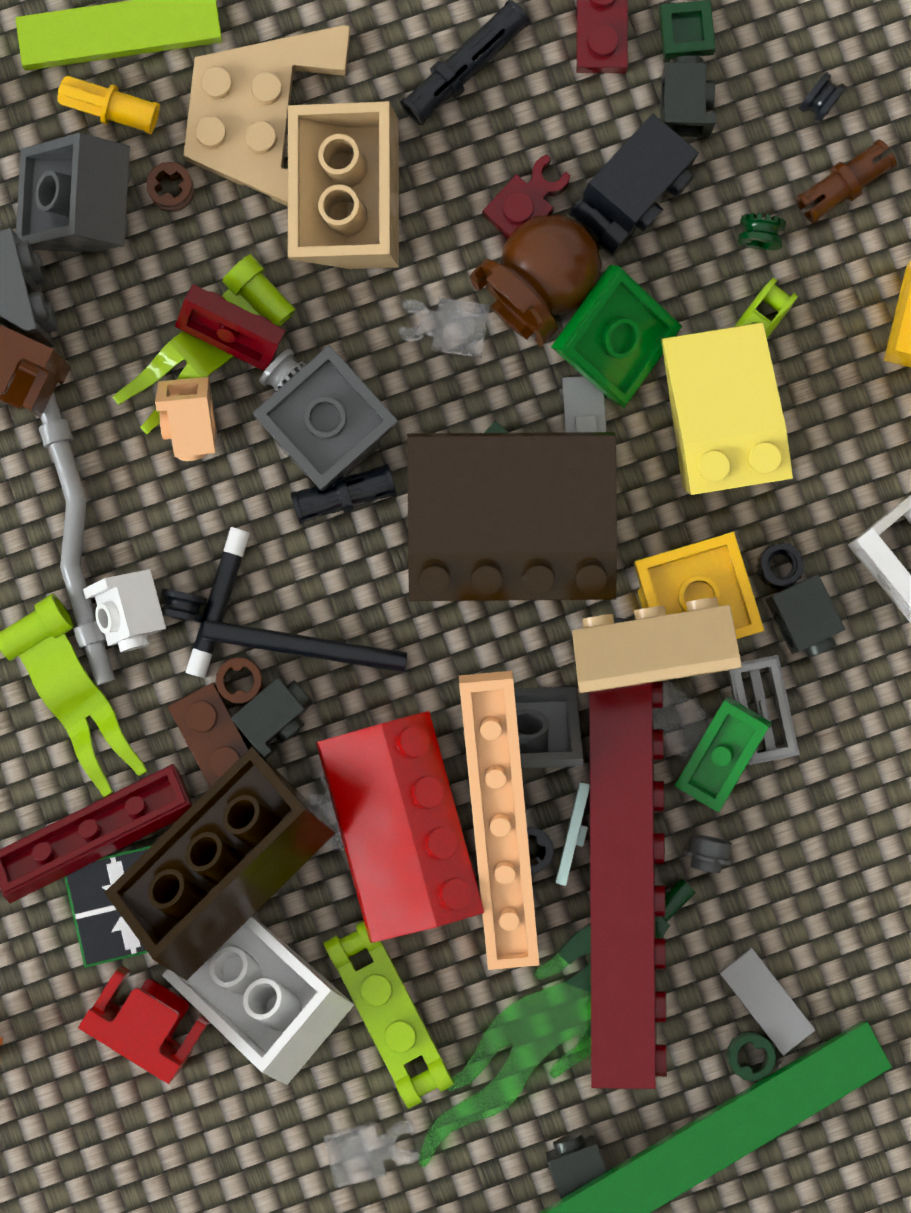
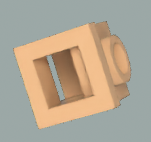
M209 377L159 381L155 399L156 411H160V428L163 440L172 439L174 457L183 461H194L205 457L207 454H214L216 451L217 428Z

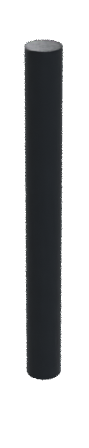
M205 619L202 640L403 673L407 661V652Z

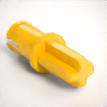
M65 76L58 88L57 101L60 105L100 117L102 124L107 125L110 121L143 130L148 134H152L156 127L160 113V104L119 92L117 85L111 84L107 88L72 76Z

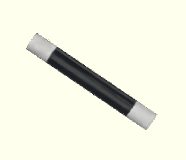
M233 527L230 528L185 673L204 679L206 677L216 642L202 640L205 619L223 622L250 535L249 532Z

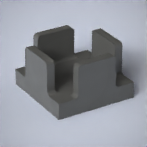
M330 345L252 413L269 432L277 445L322 492L338 477L342 475L347 477L381 446L380 440L399 424L392 413Z

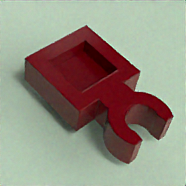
M547 154L540 157L534 164L532 179L528 183L516 174L482 211V216L508 239L516 227L539 215H551L554 207L545 199L548 196L553 197L563 193L568 187L571 175L567 172L556 182H548L543 178L542 172L551 163V158Z

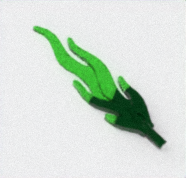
M682 878L665 894L666 913L665 917H656V938L664 937L666 931L671 926L668 921L696 893ZM591 923L579 929L549 961L536 968L534 972L537 979H544L557 974L578 957L587 953L591 954ZM591 957L581 971L565 981L524 996L510 1004L495 1017L463 1071L452 1077L455 1085L446 1090L453 1091L471 1084L490 1063L498 1050L513 1044L510 1055L499 1073L488 1085L437 1118L427 1132L419 1158L421 1167L427 1166L440 1142L452 1131L472 1122L494 1116L510 1107L522 1092L529 1076L537 1065L558 1045L579 1035L577 1044L552 1065L549 1072L550 1076L554 1079L591 1053Z

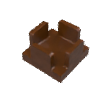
M0 325V401L17 409L25 408L30 413L41 417L57 383L63 385L71 366L54 349Z

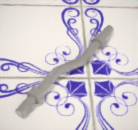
M53 391L41 416L43 425L39 427V432L44 448H50L66 499L60 569L78 625L73 630L79 649L85 648L95 684L100 686L115 681V677L104 644L106 642L105 634L98 627L91 598L85 599L83 591L87 587L81 568L87 499L69 443L74 440L68 420L61 417Z

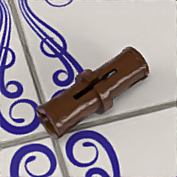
M880 139L876 140L873 145L848 163L839 162L830 168L831 174L804 193L797 195L795 199L800 210L816 199L820 201V203L803 215L811 223H816L819 221V218L844 200H855L862 195V188L888 170L895 168L897 161L893 153H890L879 162L873 163L875 158L889 149L888 145Z

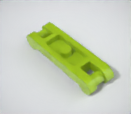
M362 921L355 925L356 931L341 939L338 935H335L323 943L385 1062L406 1107L410 1109L422 1103L421 1097L437 1088L442 1092L454 1086L455 1083L383 942L370 943L365 923ZM367 948L374 962L357 971L350 957ZM422 1055L428 1070L412 1078L405 1064Z

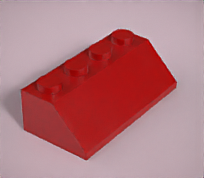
M422 712L316 742L370 943L440 927L485 913L430 712Z

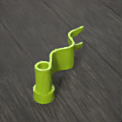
M249 254L239 261L223 278L222 283L228 290L222 297L226 301L252 314L267 318L272 324L280 327L295 313L296 309L263 275L265 268L252 254ZM182 331L160 350L152 362L134 380L123 387L112 398L118 405L122 404L158 382L184 360L187 362V365L177 380L208 377L234 356ZM156 409L140 427L147 435L160 424V411H156Z
M52 593L36 603L33 612L0 631V651L9 661L18 656L20 657L37 693L66 729L82 768L105 798L113 793L96 758L90 727L86 717H92L110 747L138 776H141L148 770L126 740L110 702L81 665L70 640L65 634L74 628L73 620L60 599Z

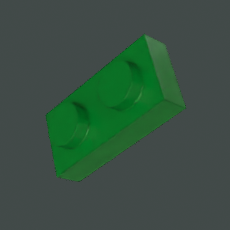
M727 697L699 742L675 787L719 813L772 725V722L732 698Z

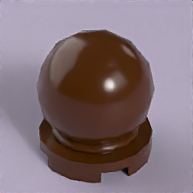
M539 215L515 228L502 249L501 264L485 259L471 273L470 279L477 291L486 286L497 301L490 308L510 328L526 340L535 333V341L538 346L542 347L558 330L553 315L568 314L583 303L599 280L602 261L597 243L582 224L563 215Z

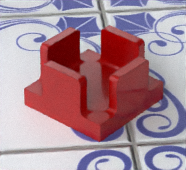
M121 966L114 972L94 1006L88 1010L78 1029L169 1085L185 1065L193 1048L208 1026L209 1021L201 1015L182 1045L175 1042L172 1036L188 1011L190 1002L152 978L147 979L141 988L133 989L122 1008L117 1006L113 1001L131 973V970Z

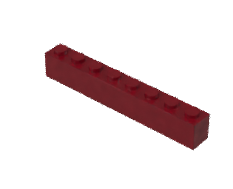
M663 681L589 693L591 1088L656 1089L657 1076L667 1077V1044H657V1023H666L667 1020L666 991H656V970H666V938H656V917H665L666 913L665 885H655V864H665V833H655V812H664L665 807L664 781H654V760H664V730L654 729V709H663Z

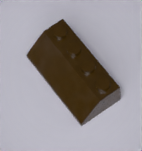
M251 747L104 893L152 959L183 979L188 980L335 832L310 802L255 748Z

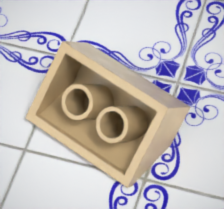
M389 101L288 105V258L290 260L346 269L399 267V119Z
M712 597L686 602L688 612L667 615L665 606H656L634 610L635 620L614 623L613 614L582 619L583 629L572 630L579 693H590L740 669L742 666L730 605L719 606L718 598Z

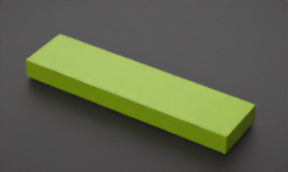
M129 0L15 17L21 63L25 71L223 43L217 0Z

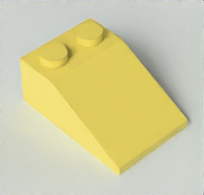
M760 322L661 338L682 488L690 495L793 479L786 424L764 324Z

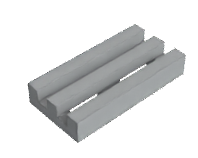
M774 655L741 662L742 667L740 669L728 670L733 700L748 708L741 676L742 672L748 671L757 714L770 721L759 670L768 667L785 747L776 749L772 726H770L763 738L765 751L758 753L756 750L748 765L800 755L779 656Z

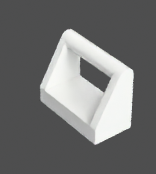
M910 495L850 542L848 546L911 623V575L879 536L903 515L911 524Z

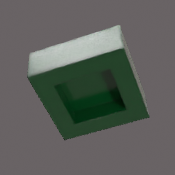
M711 0L660 4L659 20L664 60L675 59L681 56L700 57L714 55L716 48Z

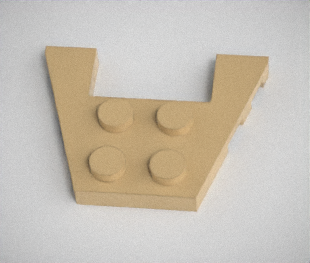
M341 25L195 57L183 155L185 160L243 187L248 186L270 196L272 200L288 206V169L283 168L293 73L300 71L346 76L351 33L350 26Z

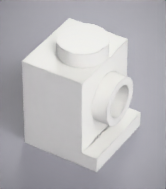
M150 569L104 578L83 589L85 599L95 597L97 604L95 612L96 621L99 629L105 634L107 645L118 644L120 653L150 645L148 636L166 629Z

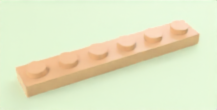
M502 671L459 675L480 894L485 912L482 914L488 970L538 966L540 964L513 672Z

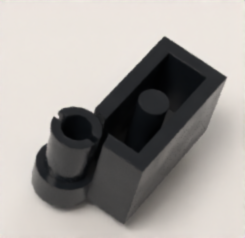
M652 113L589 181L583 193L584 199L580 198L569 212V216L574 217L599 239L597 245L613 257L627 243L637 228L645 233L664 211L659 204L669 193L674 198H677L695 177V174L689 169L699 152Z

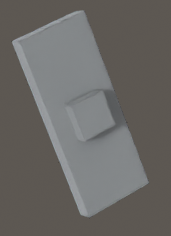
M585 377L562 378L565 432H606L604 394Z
M751 947L719 972L783 1056L816 1031Z

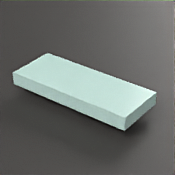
M579 782L555 879L556 884L566 886L575 846L583 847L588 827L581 825L590 789L589 784Z

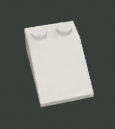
M254 916L242 925L188 980L183 979L169 969L162 975L263 1074L285 1085L289 1084L354 1006L321 973Z

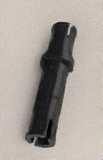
M508 0L503 8L476 31L444 63L437 61L430 68L431 75L412 93L400 101L402 108L408 116L418 125H423L451 96L458 98L465 91L463 85L493 59L525 27L527 28L531 24L525 11L513 0Z

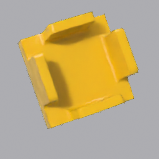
M734 532L637 560L633 563L640 584L638 595L642 608L665 606L666 614L670 615L688 612L686 605L688 601L717 597L719 606L730 605L736 639L765 631Z

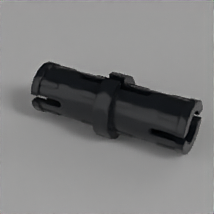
M384 464L359 474L347 477L342 475L323 492L315 486L297 492L294 491L290 494L299 523L302 524L306 521L344 511V514L355 512L353 507L377 499L395 496L397 492L389 465Z

